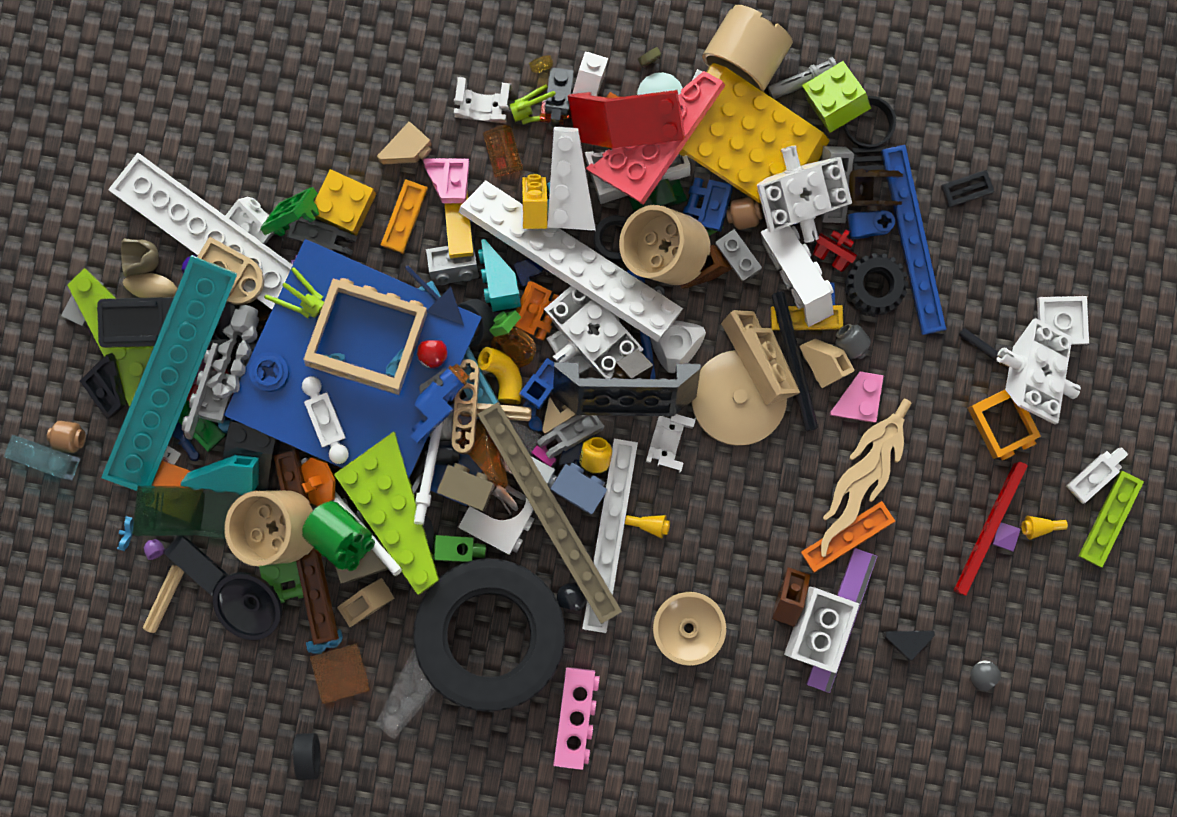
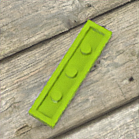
M1124 471L1119 472L1078 557L1098 567H1103L1144 481Z

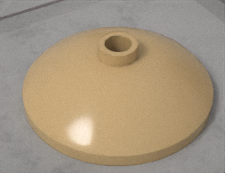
M683 592L668 598L660 606L654 618L653 633L657 646L667 658L682 665H698L710 660L721 649L726 636V621L721 609L712 599L696 592ZM688 623L693 625V630L690 633L684 630V626Z

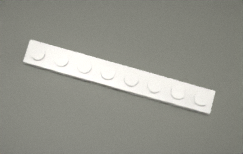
M614 439L612 458L606 484L607 491L604 496L593 562L612 595L638 442ZM587 601L582 629L606 633L608 621L601 624Z

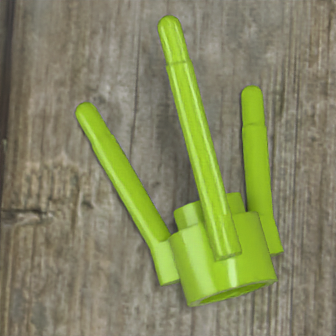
M543 85L511 103L510 108L515 122L521 120L524 125L529 122L550 121L551 115L529 117V115L533 114L532 105L555 96V91L530 100L548 88L547 85ZM567 114V116L561 115V119L570 118L569 114Z
M293 267L291 271L312 296L309 293L304 296L285 282L282 286L301 300L300 306L303 309L267 294L264 298L298 312L307 319L310 316L315 319L322 310L324 301H322L323 296L316 292L302 274Z

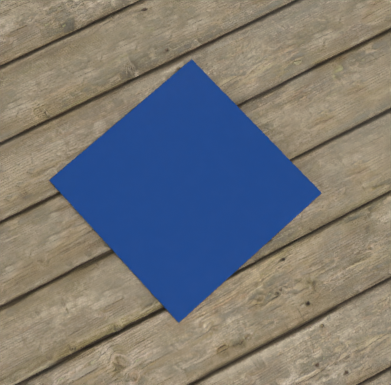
M304 239L292 268L295 267L316 292L323 296L322 301L324 302L333 278L340 280V278L348 279L354 285L362 288L365 285L375 288L378 293L384 295L392 293L398 295L401 298L400 300L418 301L427 310L436 302L427 292L307 239ZM290 270L285 283L304 296L308 293L312 296ZM282 287L278 299L303 309L300 306L301 300ZM338 292L316 353L328 356L334 353H341L345 355V361H343L345 363L387 375L386 366L401 349L405 348L416 316ZM275 303L247 363L245 374L242 375L239 381V392L233 394L224 416L341 468L348 465L392 432H395L408 478H410L428 438L427 436L418 444L410 436L414 433L411 429L421 419L424 422L428 419L415 405L417 397L420 395L419 386L447 368L456 376L482 317L458 307L464 324L461 325L427 313L400 395H396L306 366L304 357L319 315L315 319L311 316L307 319L302 314ZM439 340L444 342L448 354L441 366L427 368L420 363L417 350L422 341ZM264 352H274L286 361L289 374L285 384L277 390L264 391L252 383L249 376V367L257 355ZM261 365V368L265 371L264 379L268 376L277 378L273 372L274 365L270 368ZM313 376L318 378L322 386L319 392L320 395L328 393L346 437V439L339 441L341 445L347 448L349 453L348 459L344 463L336 464L332 462L329 458L330 445L324 448L321 446L304 401L311 399L302 390V382L307 377Z

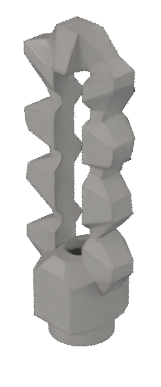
M240 305L239 309H235L230 325L223 330V333L230 340L218 346V352L223 357L222 359L215 360L212 364V367L218 373L206 382V385L213 389L214 395L219 398H227L232 393L239 392V377L244 375L246 370L244 360L248 359L252 353L249 343L256 340L258 336L256 331L259 322L257 317L258 310L251 306ZM237 335L242 336V342L239 343L236 360L233 361L230 370L231 376L228 377L227 386H225L221 382L225 378L226 367L231 361L230 355L233 346L237 343Z

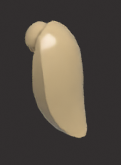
M154 273L132 275L123 280L124 287L139 298L174 297L177 291V287L172 281Z

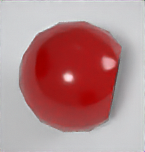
M439 340L422 341L417 350L418 360L427 368L441 366L448 354L446 345L443 341Z

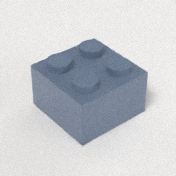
M571 463L570 466L565 464L550 490L592 515L607 491L603 487L605 482L594 475L591 478L583 475L584 469L574 463Z

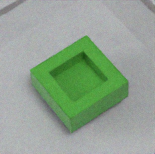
M516 310L507 313L501 312L494 318L495 324L489 331L494 337L508 334L520 320L521 316Z

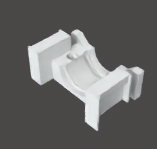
M457 77L454 103L455 105H460V109L454 108V116L456 118L506 124L507 118L502 112L509 111L507 103L509 91H512L511 84L502 83L501 94L482 95L472 90H467L466 78Z
M678 414L671 416V419L659 416L646 462L651 463L652 459L659 460L657 466L663 465L677 469L680 473L683 463L674 460L684 427L693 429L696 418L692 419ZM673 425L675 427L674 430H671L669 426ZM666 451L667 456H663L662 452Z

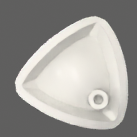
M675 320L658 342L651 337L650 339L653 350L661 365L669 373H675L676 364L689 363L704 340L706 332L702 326Z

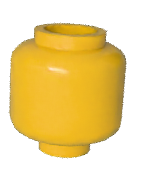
M593 437L585 441L580 454L581 466L590 473H602L609 468L612 458L611 445L600 437Z

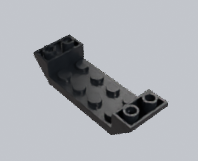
M554 362L553 396L576 415L675 416L697 397L701 364H676L674 379L579 378V363Z

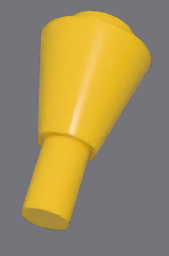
M626 515L625 525L640 527V529L662 539L664 534L668 535L670 521L667 520L666 515L645 516L642 518Z
M1026 516L1021 528L1023 534L1031 540L1054 530H1066L1068 524L1066 520L1052 521Z

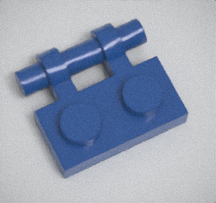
M695 178L693 186L689 188L688 194H690L687 206H684L683 214L693 218L698 217V221L703 224L705 229L721 232L733 186L728 183L709 180L706 189L702 188L704 180ZM699 197H704L701 209L696 208Z

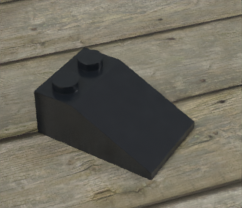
M230 421L223 459L234 455L259 458V484L255 491H269L275 467L274 455L278 453L280 440L244 424ZM220 492V494L234 497L242 496L236 492Z

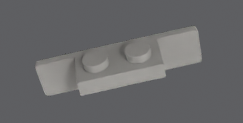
M216 343L212 344L211 350H206L204 356V363L206 365L204 371H200L197 378L198 390L196 394L193 393L191 396L189 417L185 416L183 420L182 430L186 438L190 440L193 438L199 418L223 424L224 413L232 396L231 394L227 398H219L214 395L213 389L206 385V382L218 373L212 367L213 362L218 360L220 355L218 352L219 345ZM225 373V378L222 379L221 383L227 386V379L231 375Z

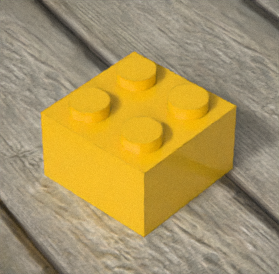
M330 169L314 201L319 215L315 216V218L357 236L375 199L376 193L373 188Z

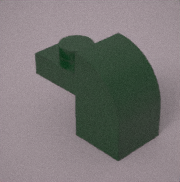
M679 179L659 181L644 205L630 196L628 197L634 212L649 205H660L667 208L683 204L687 201Z

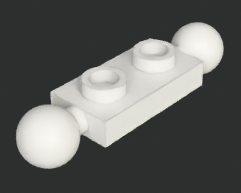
M313 376L307 377L302 382V390L311 399L304 401L321 446L324 448L330 445L329 458L332 462L336 464L344 463L348 459L349 453L347 448L341 445L339 441L346 439L330 396L328 393L320 395L319 392L322 386L318 378Z

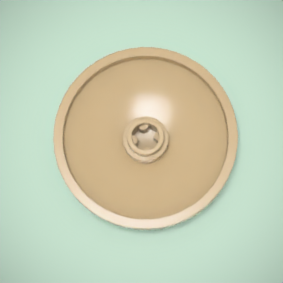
M733 350L715 356L701 368L697 397L691 401V405L698 424L709 436L724 444L744 446L761 441L777 428L784 416L787 398L766 405L737 351Z

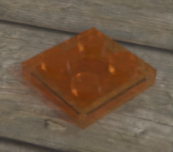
M358 643L310 657L322 704L370 690Z

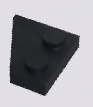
M113 353L107 354L80 382L106 419H109L116 415L127 402L115 355Z

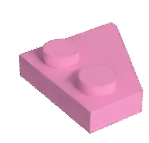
M423 159L424 167L441 202L464 203L467 197L469 159Z
M859 372L830 411V416L876 423L884 375Z

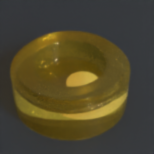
M551 55L542 56L529 62L531 72L533 73L547 70L554 64Z

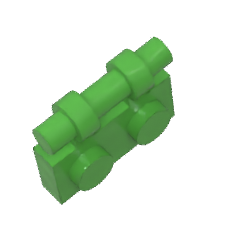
M296 561L259 566L261 578L274 587L281 603H284L286 599L294 597L304 598ZM295 581L294 588L283 590L282 583Z

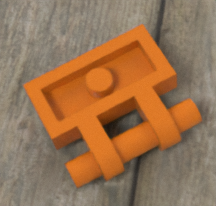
M528 281L520 300L521 307L516 309L521 318L514 327L530 335H534L536 328H538L535 338L544 341L547 333H550L552 329V320L547 313H545L542 321L540 319L544 309L559 295L553 294L551 301H549L552 291L535 282Z

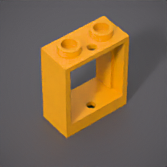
M1006 390L998 392L967 408L993 459L1000 457L1001 460H1005L1015 455L1013 450L1019 447L1025 450L1035 445V439L1041 437L1029 411L1017 406L1013 401L1029 435L1000 449L982 411L1011 398Z

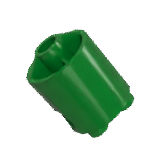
M334 501L325 502L313 510L306 519L302 529L303 538L337 569L355 570L360 560L375 545V540L372 538V533L369 529L363 527L354 516Z

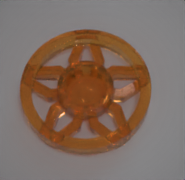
M512 328L508 334L494 337L492 340L491 348L497 349V341L502 346L499 351H504L505 354L515 360L513 362L518 368L527 366L534 359L536 344L520 328ZM531 352L530 357L526 359L525 354Z

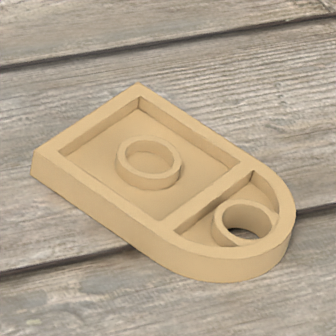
M209 236L197 257L237 273L226 302L233 305L251 303L263 290L264 275L262 270L252 259ZM250 280L255 281V289L251 292H245L243 289L244 284Z

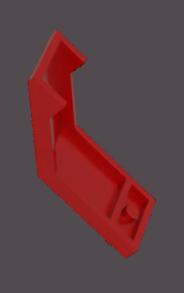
M678 90L618 98L592 96L591 92L568 95L573 127L578 128L581 143L614 149L685 139Z

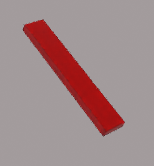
M1022 462L1013 463L956 583L955 593L962 596L967 595L1025 473L1027 464Z

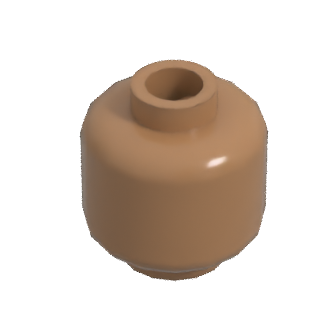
M751 197L733 200L730 204V209L726 212L729 224L733 223L738 230L755 227L759 224V219H763L760 203Z
M57 421L47 432V441L50 442L51 448L54 451L76 453L79 448L84 446L86 434L78 423Z

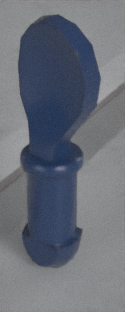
M177 421L171 437L180 440L178 444L182 446L189 456L188 458L196 462L199 460L200 454L189 439L184 437L182 425Z

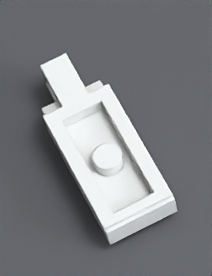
M1122 447L1117 448L1112 454L1106 451L1068 483L1066 487L1082 504L1086 503L1120 472L1119 470L1122 467L1119 462L1128 454Z

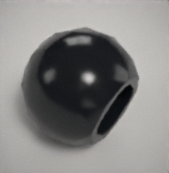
M577 583L564 584L557 593V601L562 608L580 611L587 601Z

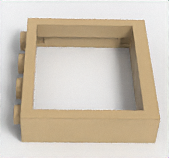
M333 278L304 357L305 365L400 395L427 317V308L423 307L424 305L418 301L400 300L401 298L398 295L392 293L384 295L378 293L373 287L365 285L362 288L354 285L348 279L340 278V280ZM338 292L416 316L394 378L316 353Z

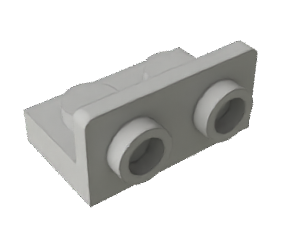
M735 229L716 241L715 245L741 281L747 278L751 279L762 269Z
M474 244V256L450 258L448 246L426 249L431 281L435 285H446L448 283L470 281L479 278Z

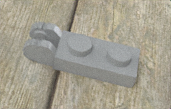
M576 415L553 428L551 432L542 436L537 443L540 447H543L554 439L558 441L559 444L550 448L546 453L550 459L559 455L563 450L567 451L599 433L605 426L596 415Z

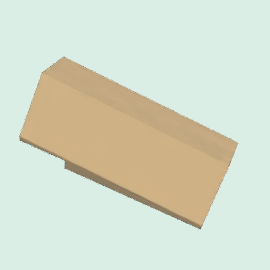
M734 310L730 312L721 325L766 405L799 394L800 391L772 328H761L754 311Z

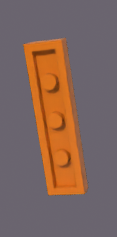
M881 501L857 516L856 520L849 527L834 536L828 545L825 557L821 556L822 539L803 550L801 555L813 573L895 523V519Z

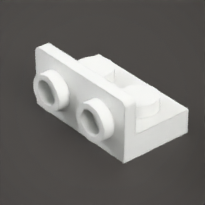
M245 197L238 199L225 216L260 242L266 244L271 236L275 234L271 232L264 235L260 230L269 214L260 208L259 202L253 198Z

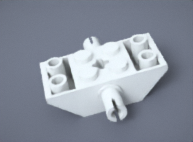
M794 145L781 149L786 170L765 178L757 185L768 231L773 232L800 222L804 242L808 243L814 241V239H819L814 222L816 216L852 203L841 157L800 166L797 147Z
M572 286L544 309L558 330L568 340V344L556 355L552 356L556 362H569L576 355H581L604 379H611L617 361L637 349L640 352L644 350L619 322L620 317ZM589 328H598L599 335L596 336L594 333L589 335Z
M1036 318L1028 325L1013 346L1012 351L1007 348L1000 349L997 354L1000 357H997V361L1009 366L1005 390L1016 405L1053 424H1058L1063 394L1071 399H1075L1081 389L1078 384L1066 380L1072 337Z

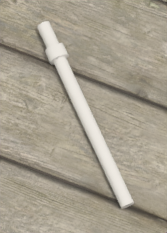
M443 422L431 432L420 493H417L415 501L417 508L414 523L418 525L424 524L426 509L430 506L431 495L429 493Z

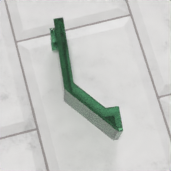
M137 486L132 534L136 536L200 535L226 539L225 520L232 504L242 495L228 491L219 493L211 489L193 490V488L185 486Z

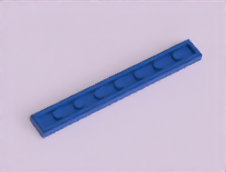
M906 145L882 149L881 154L885 170H898L903 174V177H887L892 201H902V205L893 206L921 335L946 330Z

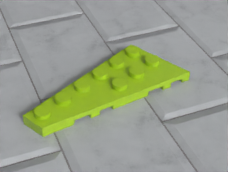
M84 268L68 284V287L103 356L105 357L110 353L115 355L125 398L130 406L154 346L103 348L99 345L97 303L101 299L117 298Z
M392 432L334 475L390 556L400 566L402 573L416 593L420 595L438 582L439 578L427 543L424 527L414 523L417 508L416 500L406 472L396 433Z

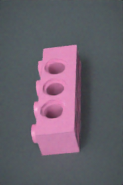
M566 667L554 766L583 770V764L589 763L590 749L585 748L587 739H592L593 725H589L590 715H595L596 701L592 700L593 691H598L599 676H595V670ZM577 687L586 689L587 697L584 700L574 698L573 691ZM576 711L581 712L584 716V721L578 725L573 724L570 720V715ZM571 736H577L581 740V745L576 749H572L567 745V740Z

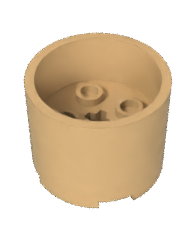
M735 5L724 18L704 51L702 59L708 67L712 63L727 67L764 92L789 51L793 40L779 24L774 26L769 20L761 17V12L747 6Z
M649 205L635 211L625 222L620 235L619 248L624 264L634 274L670 285H683L700 275V270L706 261L707 255L710 256V239L703 224L695 218L664 206Z
M286 490L253 491L242 495L232 504L225 520V537L230 550L239 560L253 566L292 563L304 555H308L313 547L303 538L302 529L306 519L313 511L310 501L297 492Z

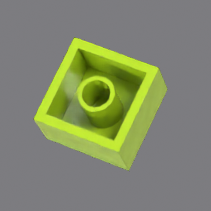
M844 61L802 85L807 101L829 133L871 109L865 90Z

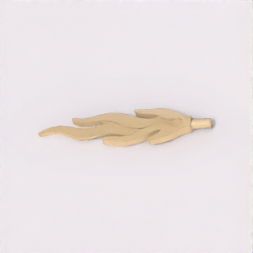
M903 399L895 414L893 413L889 418L868 429L863 434L855 451L850 455L849 459L852 461L860 456L870 443L873 444L871 451L862 460L849 468L837 483L831 508L824 515L823 519L828 520L835 515L842 497L848 492L849 500L843 514L824 534L821 542L822 557L826 556L828 545L832 538L856 520L861 501L868 488L878 480V485L869 498L870 502L874 501L876 496L884 489L890 475L892 448L894 450L895 463L900 461L904 448L903 423L905 419L903 418L912 404L909 400Z

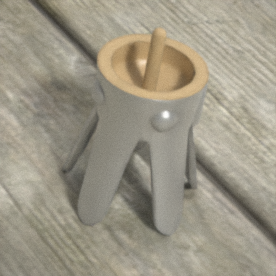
M505 480L499 485L493 482L497 488L492 495L502 502L510 515L511 512L505 503L514 511H517V503L508 493L521 500H526V496L513 489Z

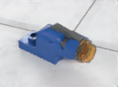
M457 363L453 367L450 365L447 369L437 373L419 386L420 395L417 397L415 405L428 419L425 422L421 419L411 429L414 433L410 436L418 444L454 411L447 402L449 400L452 402L470 378Z

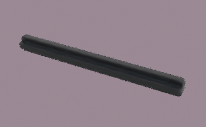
M784 291L772 294V300L789 368L800 391L796 396L804 428L806 431H812L818 428L786 296Z

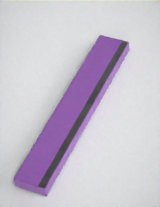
M853 548L837 596L859 603L857 616L877 556ZM813 665L806 685L830 693L837 672L834 673Z

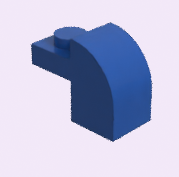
M547 358L519 393V396L538 409H541L553 394L554 362Z

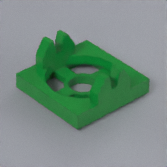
M310 187L278 203L260 228L263 234L267 235L274 232L279 236H283L286 234L285 231L289 229L288 224L298 220L301 216L309 222L314 221L315 216L319 215L317 205L313 201L318 194L316 190Z

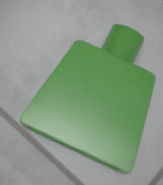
M435 535L431 554L433 561L467 563L472 561V558H485L486 545L473 543V538ZM457 546L462 547V554H458Z

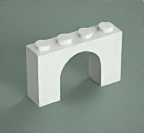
M498 452L493 464L512 474L502 455ZM531 457L548 487L551 488L557 478L554 475L555 469ZM526 498L525 506L517 516L508 520H496L469 506L458 528L511 555L512 551L517 553L523 542L520 539L523 530L529 531L534 521V518L531 517L534 510Z

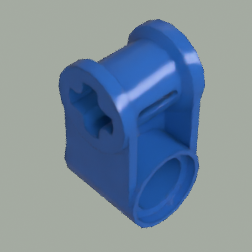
M889 211L857 212L847 215L850 239L885 235L895 225L894 215ZM881 218L888 222L885 228H883L882 224H878Z

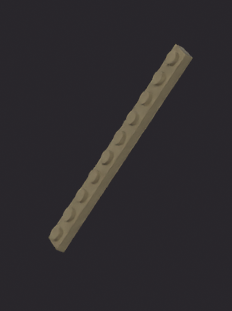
M499 402L478 413L477 415L600 623L602 624L621 613L619 605Z

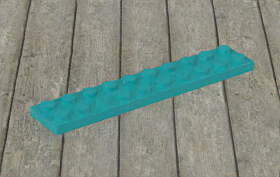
M193 255L190 256L103 471L102 479L148 495L237 277L236 272Z

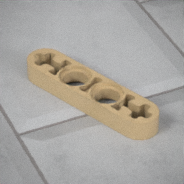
M470 359L462 361L456 374L460 381L466 382V374L462 372V369L465 370L467 365H470L475 370L470 373L469 377L470 382H474V385L463 383L464 386L457 393L454 401L452 446L460 454L470 453L475 445L480 370L476 362ZM469 388L473 391L471 400L463 401L460 398V393L463 389ZM463 412H468L472 416L471 422L467 425H461L458 422L459 415ZM458 428L461 430L471 429V433L466 432L465 434L466 440L470 441V443L466 444L464 449H461V446L457 444V441L462 440V432H457Z

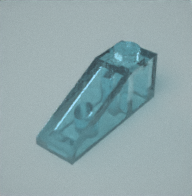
M16 435L11 436L4 455L5 458L68 480H73L80 461V457L52 449Z

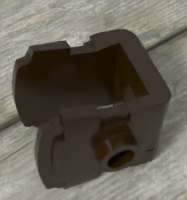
M866 169L851 171L849 175V192L852 203L850 205L866 206V211H881V206L902 205V201H873L874 178L903 177V174L898 170L868 171ZM861 184H863V193H862V195H861V192H860V186H861Z

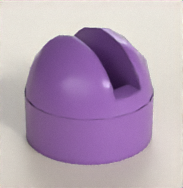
M153 539L145 543L144 552L148 560L156 559L164 554L165 548L159 540Z

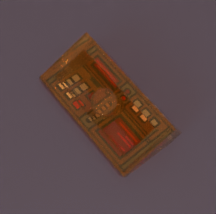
M501 124L483 132L495 177L523 170L510 125Z

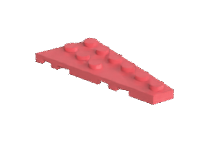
M703 71L681 89V93L678 96L685 131L684 140L608 149L602 154L603 157L594 165L591 163L585 169L644 205L726 85L722 80Z

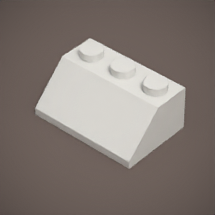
M808 586L804 608L795 627H793L784 655L836 673L859 603Z

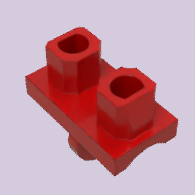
M845 229L843 234H840L834 230L831 237L838 240V242L820 233L819 239L816 240L817 244L813 255L824 260L831 250L837 254L832 266L843 272L850 263L853 264L857 254L842 246L844 244L851 248L854 244L852 240L847 238L850 231Z

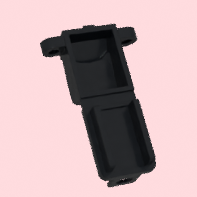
M174 297L99 300L97 303L99 345L103 348L154 346ZM226 302L208 346H212L213 343L221 345L230 340L223 333V330L231 323L235 305ZM232 352L230 355V363H233Z

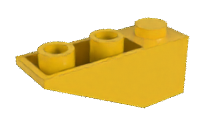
M537 174L522 177L523 229H547L546 177H541V175Z

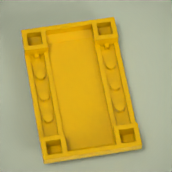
M712 63L706 72L722 80L726 86L679 154L683 157L687 155L761 204L757 185L765 178L786 170L781 149L796 145L800 166L818 162L822 155L823 146H827L830 140L818 128L727 67Z

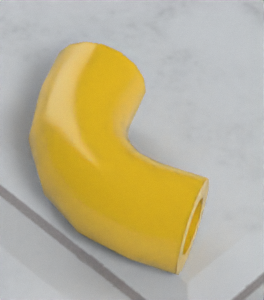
M483 348L478 357V366L481 370L490 372L497 377L499 383L498 401L505 404H521L522 397L519 396V393L522 390V377L518 366L507 354L494 348Z

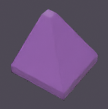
M1001 522L991 545L1014 552L1021 529Z

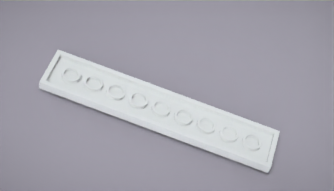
M137 153L108 190L196 255H199L210 236L257 263L264 275V287L256 299L272 310L275 303L265 299L264 296L267 294L278 298L283 287L282 284L286 281L293 265ZM247 281L243 289L247 292L253 291L256 287L255 281Z
M487 181L460 206V214L657 342L683 309L560 228L523 229V204Z

